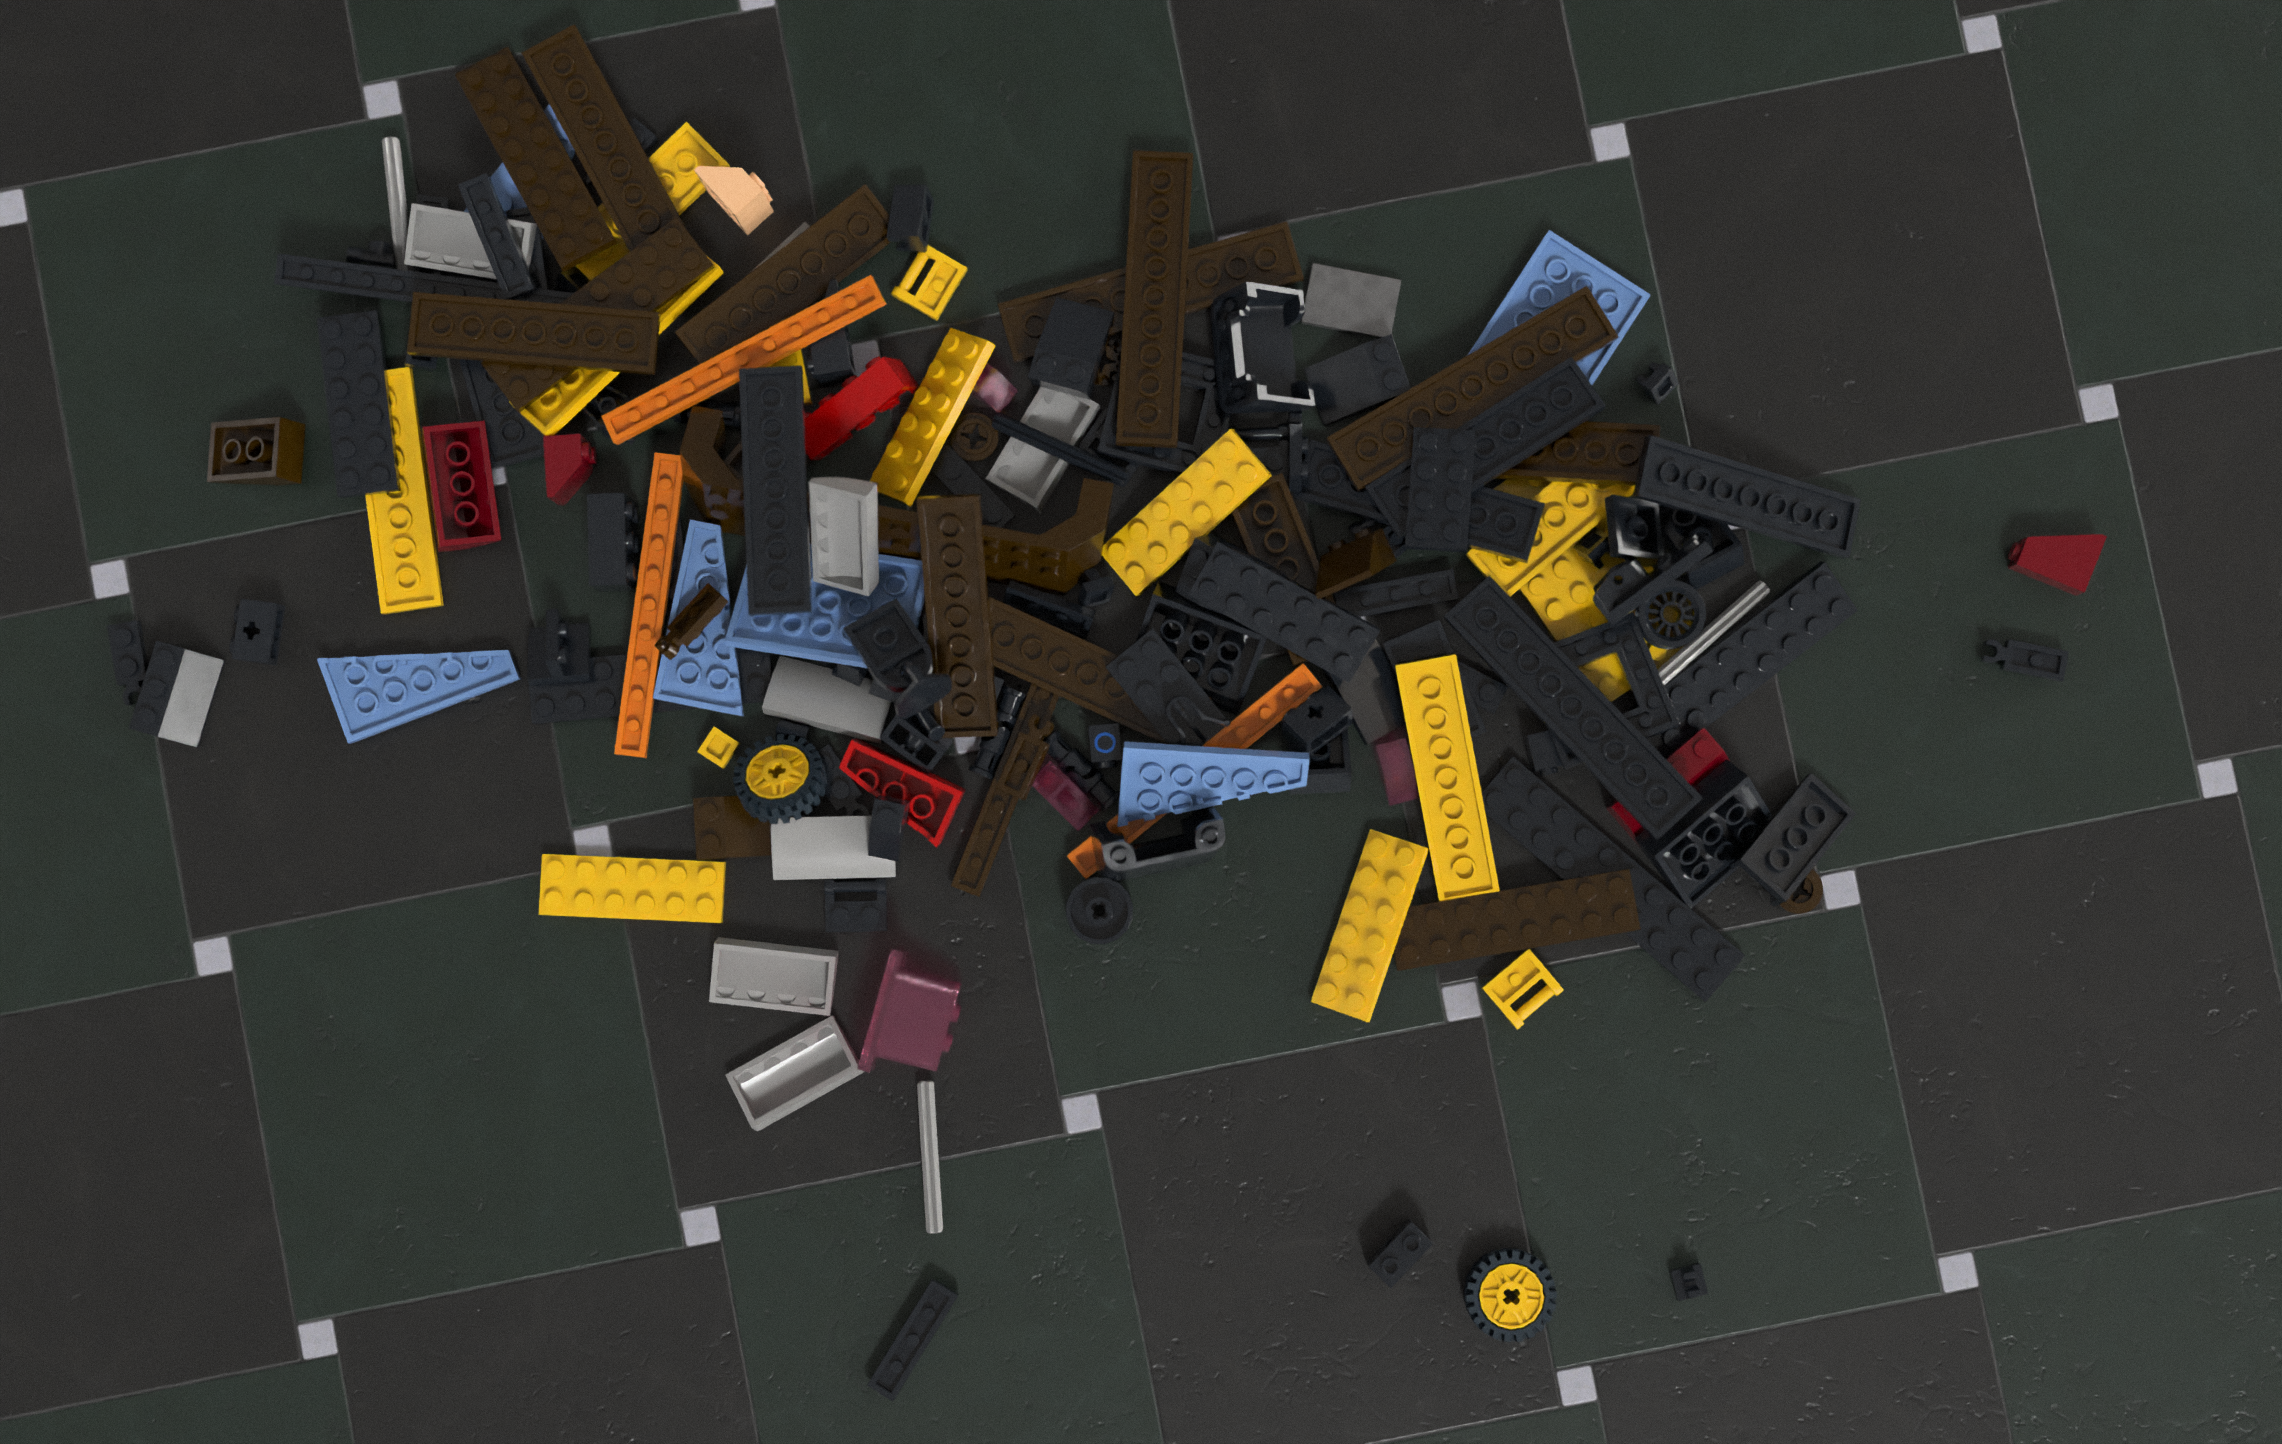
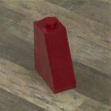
M2090 534L2026 537L2012 545L2008 554V559H2011L2008 568L2076 596L2085 593L2107 536Z

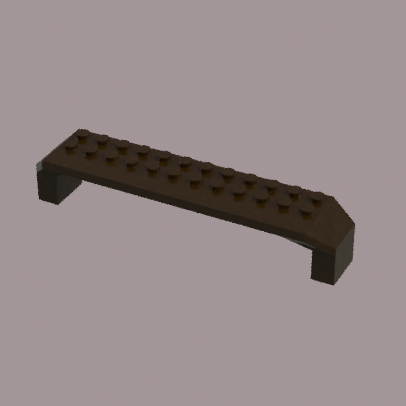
M693 406L680 449L684 484L705 523L720 525L722 532L745 536L743 480L736 479L722 460L726 446L723 411ZM1084 478L1076 515L1041 535L983 525L987 581L1008 585L1010 580L1042 592L1065 595L1084 577V570L1093 568L1101 561L1110 518L1114 484ZM808 492L809 539L810 544H812L810 492ZM877 505L878 554L922 561L918 512Z

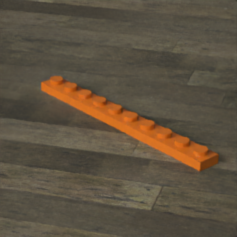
M869 275L602 415L603 422L613 443L619 445L739 382V369L768 367L886 305V302L872 275Z
M654 453L614 754L647 758L654 706L653 694L661 653L654 645L663 637L684 481L680 455Z
M1301 663L1230 721L1231 724L1228 727H1224L1202 746L1247 749L1279 723L1290 709L1300 706L1313 692H1317L1322 688V685L1305 664ZM1117 813L1106 822V825L1112 833H1122L1124 841L1130 844L1167 813L1156 815L1153 820L1144 821V819L1129 821L1128 825L1117 827ZM1090 835L1067 854V857L1085 879L1098 870Z

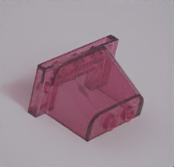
M897 948L891 949L857 1069L871 1072L875 1069L877 1059L882 1058L937 1072L943 1051L948 1053L952 1043L953 1035L948 1034L951 1022L957 1023L962 1005H958L957 1000L962 983L905 967L908 951Z

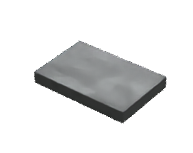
M1313 263L1305 301V314L1302 317L1301 324L1374 338L1390 335L1392 333L1401 280Z

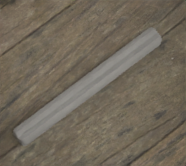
M386 137L382 139L395 266L398 270L414 272L413 265L404 264L409 221L400 141L397 137Z
M1762 581L1756 582L1707 625L1693 641L1682 647L1657 669L1663 684L1668 683L1766 597L1770 592L1768 586Z
M927 1080L917 1083L926 1231L927 1233L934 1234L943 1231L934 1083Z

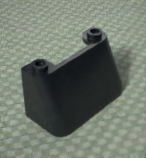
M1246 281L1214 299L1211 306V325L1219 403L1224 412L1234 414L1306 411L1315 407V394L1312 385L1308 381L1296 380L1291 326L1297 324L1305 314L1303 290Z
M1213 806L1194 810L1188 819L1181 820L1183 834L1134 845L1124 841L1122 833H1112L1104 821L1089 824L1098 872L1102 878H1109L1118 882L1206 863L1215 857L1225 841L1223 818Z

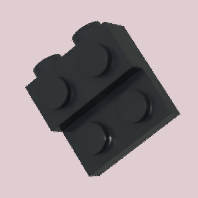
M1618 495L1606 497L1605 508L1610 557L1621 558L1624 561L1636 558L1643 567L1657 564L1656 561L1663 556L1658 504Z

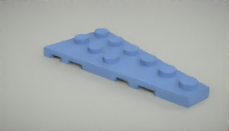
M510 650L317 658L347 743L350 744L521 679Z

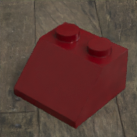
M581 434L543 436L547 498L558 505H565L593 474V465L597 464L596 447L591 446V443Z

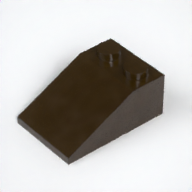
M282 417L211 423L207 482L254 485L301 484L306 424Z
M1371 527L1355 533L1356 540L1346 544L1345 540L1342 539L1327 546L1329 552L1320 556L1316 586L1318 600L1366 579L1397 561L1382 528L1372 532Z
M738 796L693 798L697 860L772 856L771 823L768 819L764 823L759 821L758 817L753 818L744 809Z

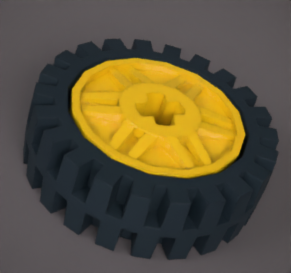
M777 734V740L775 741L772 736L765 737V744L762 745L760 740L753 743L755 750L753 751L748 747L744 751L746 758L740 756L737 761L739 767L735 766L734 768L735 777H733V783L738 798L744 809L753 818L758 817L761 822L766 823L768 819L771 824H778L780 818L783 824L790 823V816H794L795 820H799L802 818L800 812L804 811L808 815L813 811L811 804L818 806L821 802L819 796L824 797L826 790L824 786H827L828 780L824 763L815 747L811 743L808 744L807 740L802 737L798 740L796 735L789 734L788 739H786L784 734Z
M1503 1248L1483 1255L1477 1263L1473 1264L1470 1273L1467 1274L1466 1284L1464 1285V1301L1472 1321L1485 1334L1504 1342L1524 1341L1523 1339L1534 1337L1538 1331L1541 1332L1545 1328L1547 1322H1550L1552 1313L1556 1308L1557 1291L1549 1270L1537 1257L1520 1249ZM1506 1289L1511 1291L1517 1289L1514 1293L1517 1296L1516 1299L1513 1301L1506 1299L1504 1301L1503 1299L1506 1297L1504 1291Z

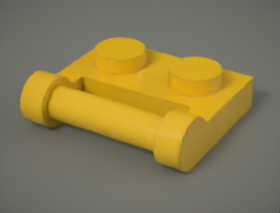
M928 245L927 252L917 251L918 254L899 286H895L890 294L901 302L938 321L964 277L967 267ZM928 258L932 259L935 263L916 295L908 293Z
M1526 949L1481 987L1517 1030L1524 1025L1523 1021L1553 995L1558 996L1564 991L1530 949ZM1542 979L1546 986L1514 1012L1510 1005Z

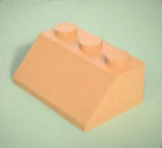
M698 166L694 169L706 191L747 236L774 212L770 205L773 199L769 196L764 183L754 172L748 175L743 168Z

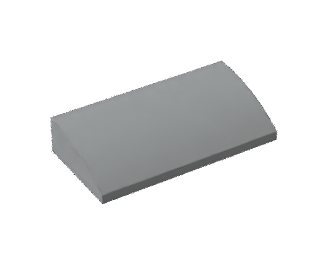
M411 203L404 264L496 279L469 212ZM507 219L529 270L537 224Z
M1040 387L1020 422L1078 448L1094 425L1102 409L1099 404L1092 400ZM1010 437L987 475L986 480L1041 513L1070 463Z
M838 477L812 478L809 481L813 581L869 597L879 584L877 483Z
M784 656L779 657L762 705L764 714L881 744L880 736L885 731L893 702L868 693L873 681L872 679L864 678L861 685L856 686L832 675L834 669Z
M872 816L802 817L799 820L791 817L790 823L783 824L779 818L778 824H771L773 880L896 877V861L868 856L869 827Z
M718 937L714 942L709 1002L830 1016L839 951Z
M832 1015L725 1076L751 1128L758 1132L864 1073V1070L839 1024Z

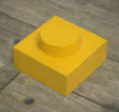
M713 727L697 752L724 769L741 743L718 728Z

